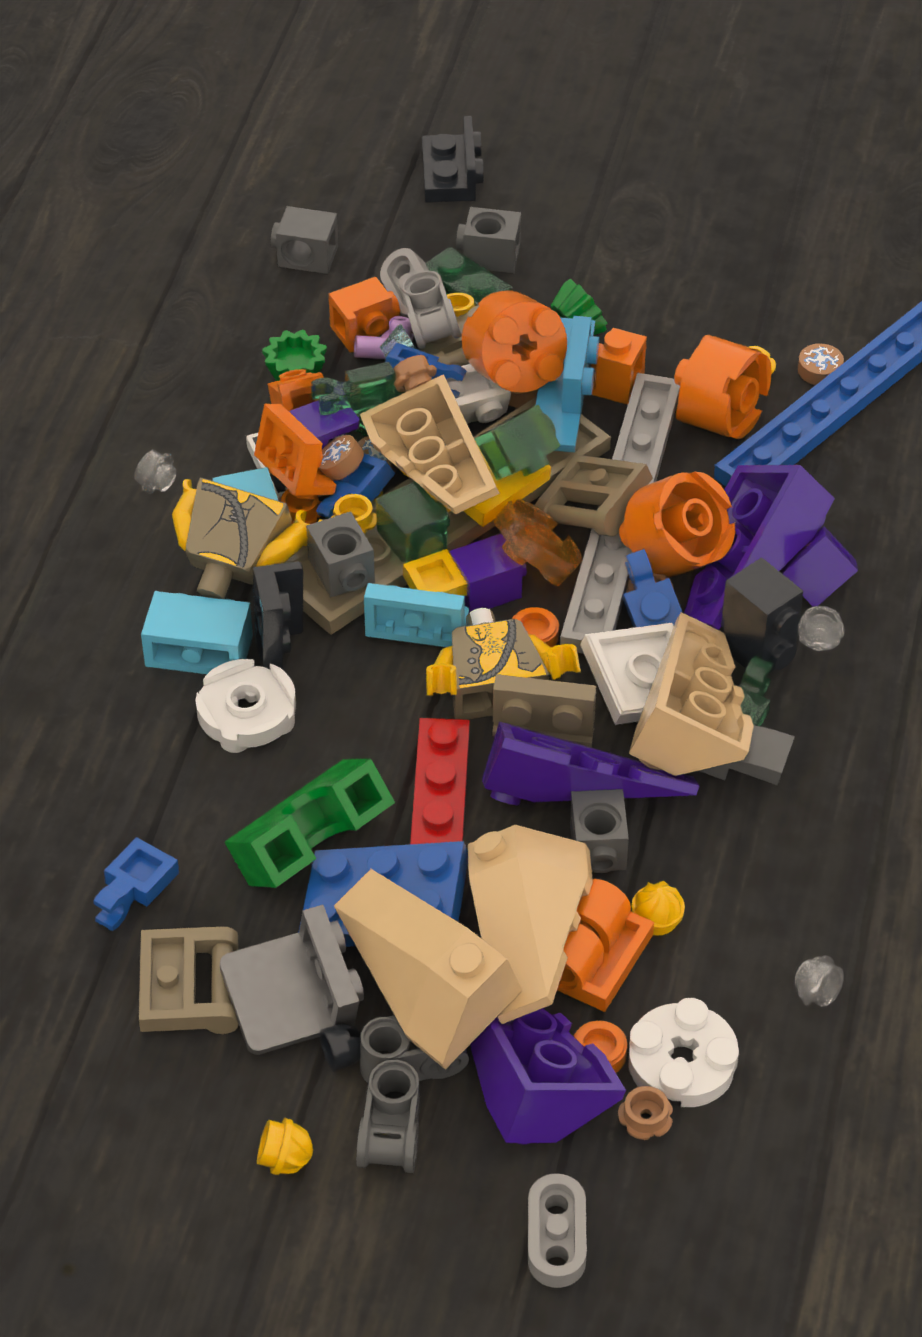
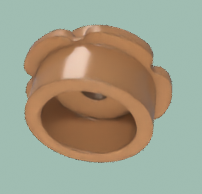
M424 355L409 357L393 368L394 386L398 392H407L430 381L432 376L437 373V368L434 365H429Z
M641 1086L633 1089L627 1095L625 1102L619 1106L618 1118L622 1125L627 1126L628 1134L637 1139L647 1140L654 1135L661 1137L670 1130L673 1122L670 1115L673 1112V1108L661 1090L651 1086ZM647 1113L650 1114L651 1117L649 1119H644L641 1117V1114Z

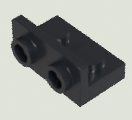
M463 116L462 135L438 134L422 136L425 202L476 201V184L483 183L484 181L483 158H475L481 157V131H473L472 116Z
M299 561L253 567L254 637L261 667L270 669V663L283 670V654L291 653L290 635L303 632L304 571L302 563Z

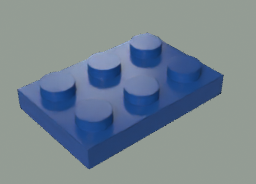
M464 841L315 850L316 860L312 864L303 910L324 905L329 921H338L344 935L346 947L356 945L334 905L370 869L459 922L468 867V849Z

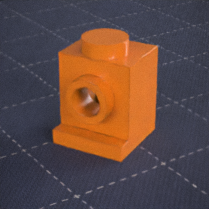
M377 277L329 293L330 327L350 353L354 352L356 335L376 337L389 330L390 319L400 315L397 297L392 291L387 292Z
M612 328L605 335L604 344L599 343L597 364H591V368L596 370L594 373L592 395L628 405L637 373L644 374L646 336Z
M304 369L291 370L280 374L279 381L267 384L271 403L281 404L289 412L328 397L324 377L321 372L312 374L311 372L306 373Z

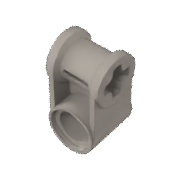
M421 271L405 279L402 284V290L409 312L407 314L418 349H425L426 343L451 335L455 339L462 337L451 300L447 298L441 276L434 271Z

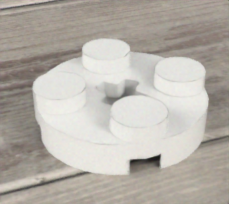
M237 659L212 669L203 679L204 686L199 691V694L197 692L195 700L197 718L204 732L212 739L219 741L221 747L231 753H239L250 747L270 743L281 735L290 732L295 724L296 695L292 680L281 668L269 663L270 669L255 666L253 659ZM246 698L249 703L258 701L249 708L238 707V700Z
M685 998L679 1003L657 1007L645 1014L632 1027L629 1042V1071L638 1087H655L661 1090L669 1100L681 1101V1107H698L708 1104L728 1090L738 1063V1042L729 1024L721 1016L708 1010L707 1005L703 1001L696 998ZM686 1047L693 1050V1061L687 1062L683 1057L673 1059L670 1056L674 1053V1048Z

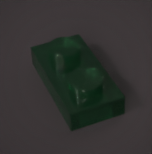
M452 247L447 248L425 263L429 271L437 272L441 276L446 295L450 293L468 294L473 297L474 306H477L482 299L495 292L512 291V286Z

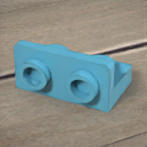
M368 583L364 595L365 636L441 647L452 646V631L457 627L467 626L466 616L469 614V608L465 606L464 596Z

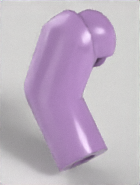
M396 316L390 319V328L381 337L356 335L354 357L386 360L387 355L396 343L409 346L414 337V334L411 333L412 327L409 318Z

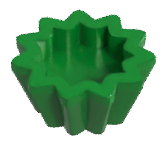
M572 279L566 281L550 306L551 309L557 312L560 318L573 319V316L592 317L591 320L595 321L594 335L605 332L608 323L603 318L601 309L595 305L593 298L584 291L580 284L576 285Z
M285 330L281 337H270V346L264 347L262 352L266 358L265 365L274 379L279 381L280 374L291 370L304 369L306 373L311 372L312 374L320 372L325 363L324 356L327 346L319 344V335L308 336L305 330H300L295 334Z

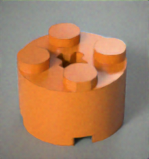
M516 291L495 292L486 296L478 303L480 306L472 317L468 316L463 326L462 349L466 360L479 374L505 390L519 393L539 389L548 382H552L560 377L563 372V362L567 351V335L557 312Z
M705 335L690 359H682L677 366L674 381L676 385L680 386L676 419L726 437L742 439L753 429L761 415L762 410L755 408L759 395L768 396L772 373L769 357L756 349L715 336Z
M696 471L692 473H677L646 485L633 494L627 504L624 522L619 528V536L622 543L630 548L632 553L645 549L654 574H663L668 578L709 565L727 554L735 536V522L729 524L727 509L732 506L724 489L709 475Z

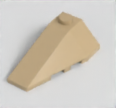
M444 374L360 414L374 448L454 514H458L500 494Z
M680 612L638 721L629 751L630 755L638 758L645 766L655 770H663L677 776L745 759L749 752L754 726L751 716L743 714L740 706L745 697L742 688L734 686L731 677L735 665L725 633Z
M513 825L498 832H488L476 841L468 844V869L481 939L508 959L522 989L520 994L497 1016L501 1024L552 1005L568 958L563 949L569 932L577 931L581 917L576 910L580 898L589 895L593 879L590 850L583 842L518 825Z
M372 869L334 905L406 1037L445 1070L522 991L506 957L464 925Z

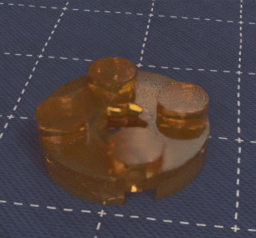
M517 499L512 504L510 500L496 515L494 524L506 539L502 545L504 552L518 564L524 565L528 561L539 569L542 576L551 584L560 586L582 563L581 552L572 538L568 535L562 541L553 532L558 523L533 504Z

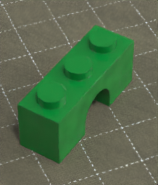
M343 759L224 843L249 886L276 888L316 860L311 849L317 844L337 833L347 830H358L393 805L395 801L371 759Z

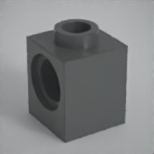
M287 206L281 222L274 223L271 233V247L277 249L278 267L328 274L338 249L337 213Z
M470 207L466 224H459L456 239V249L463 250V268L507 273L515 272L521 246V212Z
M351 511L306 526L308 559L330 598L349 591L358 590L367 586L368 583H375L374 549Z
M623 789L571 791V839L587 845L590 850L592 872L607 873L616 870H626L629 838Z

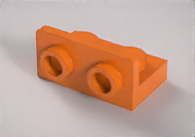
M264 404L254 456L265 467H268L269 472L276 476L295 497L310 500L317 498V495H334L337 485L318 469L323 458V443L283 405Z

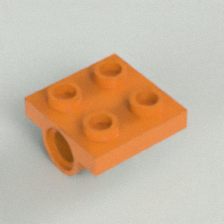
M593 879L589 895L580 898L576 910L581 917L577 931L569 932L563 949L568 958L557 991L605 1012L653 936L654 922L631 912V905L627 896L615 885L604 880Z

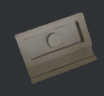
M496 674L493 687L494 726L492 736H495L500 721L592 748L596 686Z

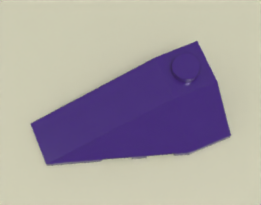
M801 465L737 466L724 489L732 506L727 509L729 524L735 522V536L732 546L723 558L706 565L705 569L695 576L684 614L719 630L722 621L726 580L761 557L780 571L814 538L816 532L824 524L826 514L835 498Z
M500 721L482 778L484 788L492 790L490 797L512 805H520L521 799L532 802L571 801V791L623 789L624 798L692 796L697 795L699 784L693 776L686 774L674 776L663 770L651 769L640 761Z
M542 1008L504 1024H501L498 1017H496L470 1044L486 1106L506 1143H557L624 1097L626 1090L605 1054L593 1043L584 1047L569 1033L572 1023L562 1013L551 1015Z

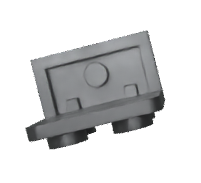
M324 905L303 910L299 933L227 953L220 960V971L233 1004L240 1029L248 1050L253 1054L260 1055L320 1037L321 1029L336 1024L354 1026L359 1001L364 1000L363 987L355 969L348 970L342 956V953L346 951L342 929L338 921H329Z

